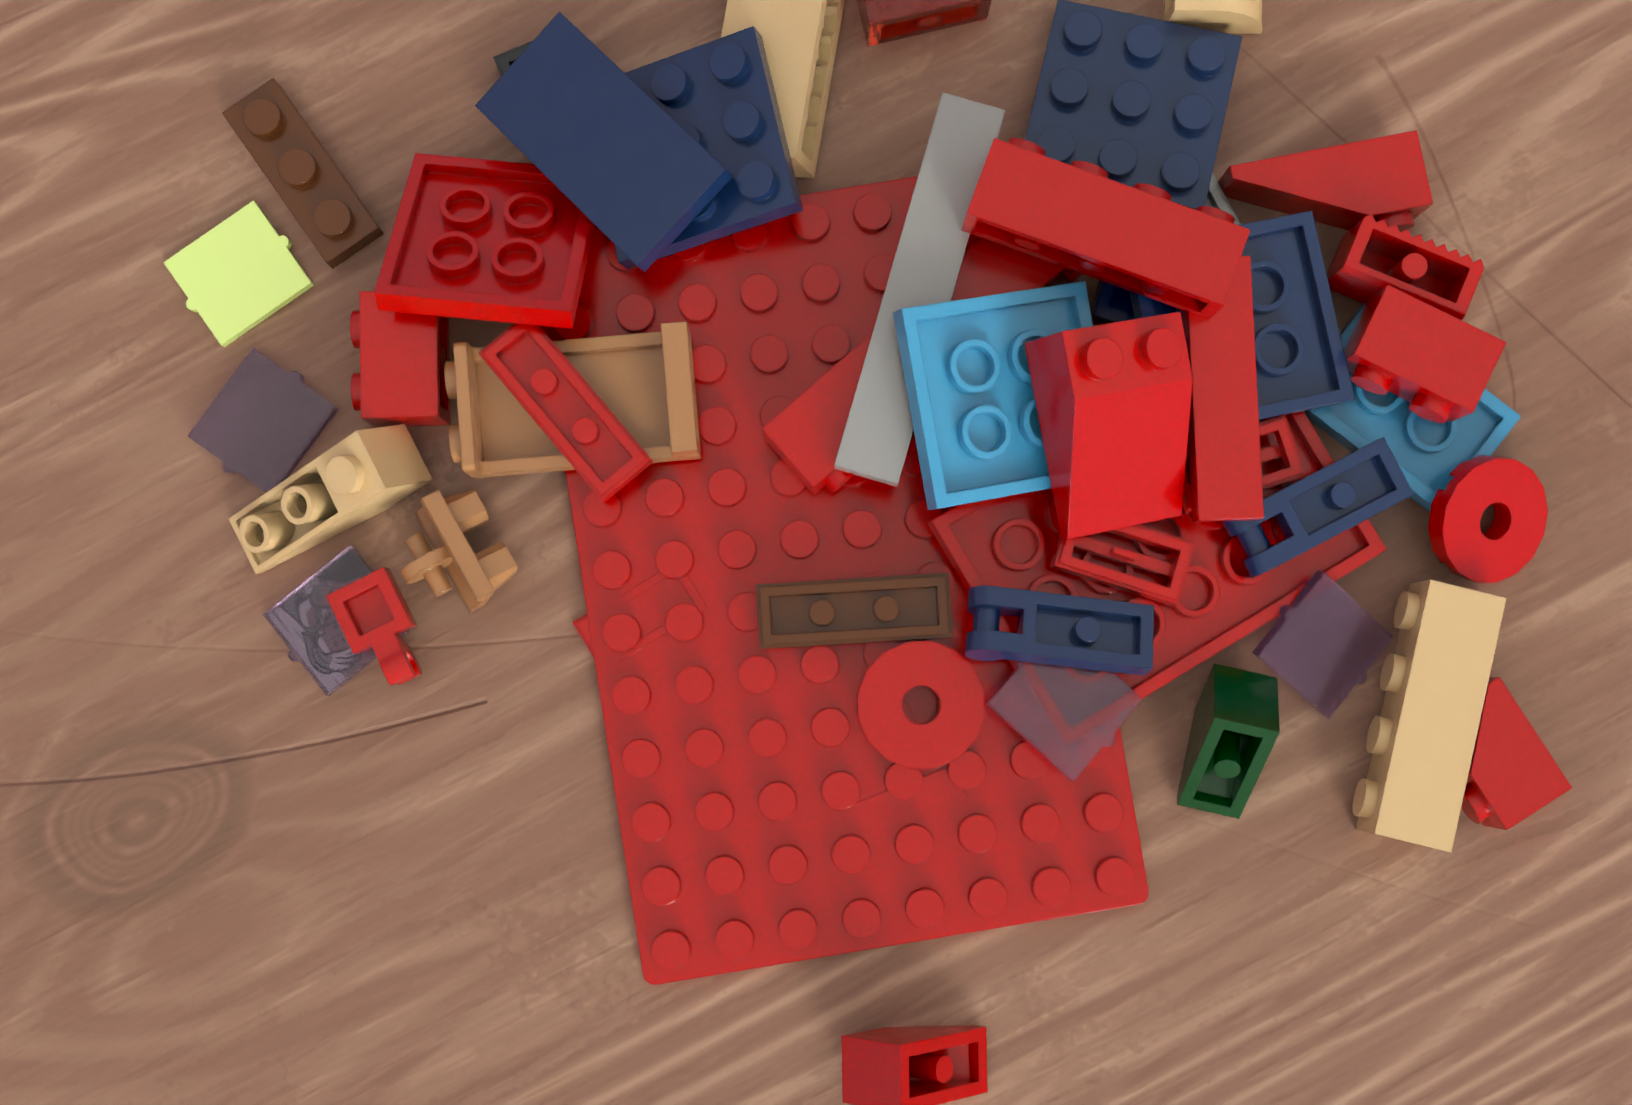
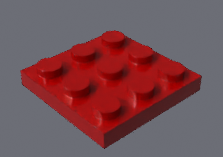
M415 153L374 290L377 308L380 311L573 329L595 224L534 164Z

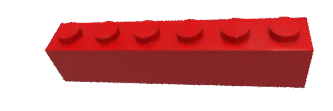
M980 238L964 253L951 301L1054 286L1064 276L1071 283H1074L1084 274ZM872 333L762 428L763 437L813 495L825 485L833 493L855 475L834 469V464Z

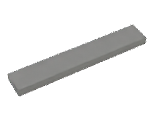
M942 92L834 469L896 487L898 485L913 434V424L893 312L902 308L951 301L970 233L961 231L993 139L998 138L1005 113L1004 109Z

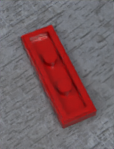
M514 323L478 352L481 358L603 503L653 463L652 459L539 325Z

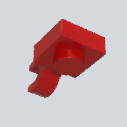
M382 567L326 595L353 654H360L373 648L382 672L390 686L396 683L401 685L422 674L413 652L400 635V633L417 624L390 568Z

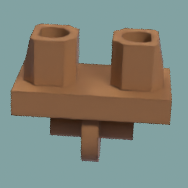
M474 489L451 495L445 499L439 490L422 497L421 503L423 507L415 515L434 550H431L422 532L405 540V543L415 560L406 565L400 572L407 584L426 579L435 597H438L452 589L442 570L445 568L467 610L471 613L486 605L494 591L515 575L518 570L517 564L502 541L474 554L464 535L485 526L489 520L486 508Z

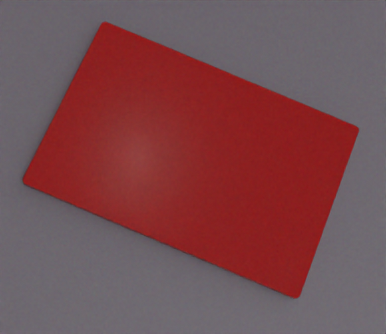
M918 176L800 195L803 211L657 259L646 272L637 266L627 269L618 263L614 243L598 227L594 228L573 329L543 326L544 332L552 341L661 332V324L686 321L691 332L701 459L652 463L605 503L598 498L576 470H565L644 979L652 985L1140 905L1147 900L1149 895L1118 714L1068 745L1059 746L1009 660L979 661L965 656L966 634L973 631L974 617L973 614L967 611L968 591L928 525L931 520L955 506L934 510L927 509L914 430L897 487L854 475L833 493L825 485L815 495L763 437L762 428L873 332ZM970 234L965 251L981 237ZM658 572L667 577L619 607V596ZM949 573L952 638L760 649L756 584ZM686 575L689 576L708 609L700 612L694 606L679 578ZM665 624L668 632L666 635L616 665L618 652L633 649L641 638ZM933 641L955 649L975 668L985 691V718L976 741L960 758L938 768L909 769L888 761L868 743L858 720L857 693L865 671L883 652L905 642ZM916 686L905 694L902 708L905 716L911 722L925 724L937 715L939 700L932 689L926 686ZM946 767L950 781L955 786L965 789L968 797L966 800L854 806L856 802L884 791H888L894 798L899 800L912 799L922 789L923 776Z

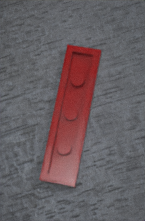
M1241 256L1225 304L1211 319L1189 310H1182V322L1193 376L1188 432L1192 522L1246 521L1264 518L1250 256Z

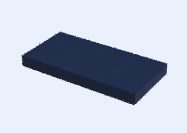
M560 11L475 105L644 272L733 177L725 167Z

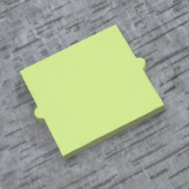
M254 200L163 262L188 297L186 307L193 312L199 313L223 347L228 346L314 286L290 251L292 247L291 240L285 235L278 234Z

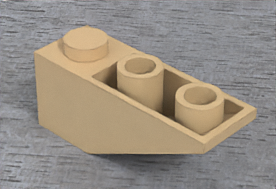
M405 424L356 430L228 519L255 574H260L391 508L433 479Z

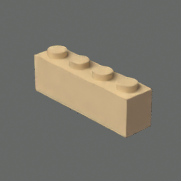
M1431 579L1410 583L1408 591L1401 593L1393 618L1394 627L1400 629L1395 652L1388 654L1380 675V688L1386 691L1381 716L1376 715L1373 718L1367 733L1366 750L1372 754L1367 779L1362 778L1358 782L1353 797L1352 811L1354 816H1358L1356 830L1452 853L1505 608V597Z

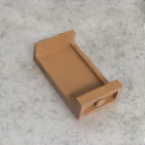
M687 321L661 324V332L553 341L652 459L653 463L701 459L692 339ZM468 342L453 343L454 361H446L444 367L448 397L450 400L457 399L459 424H452L449 428V444L453 462L462 463L463 472L473 478L575 470L478 354L485 347H472Z

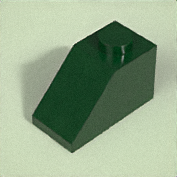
M1214 663L1195 707L1177 793V805L1240 818L1280 733L1277 677Z

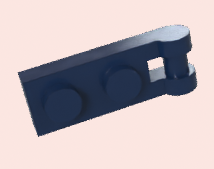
M1382 437L1263 498V519L1221 522L1229 537L1237 536L1247 555L1242 562L1250 577L1253 578L1411 497L1414 493L1385 438ZM1274 516L1285 538L1271 545L1260 523Z
M985 585L972 587L968 590L967 611L974 615L973 631L966 634L965 656L970 659L979 661L1004 659L1145 676L1153 669L1154 605ZM1000 616L1018 617L1017 633L999 631Z

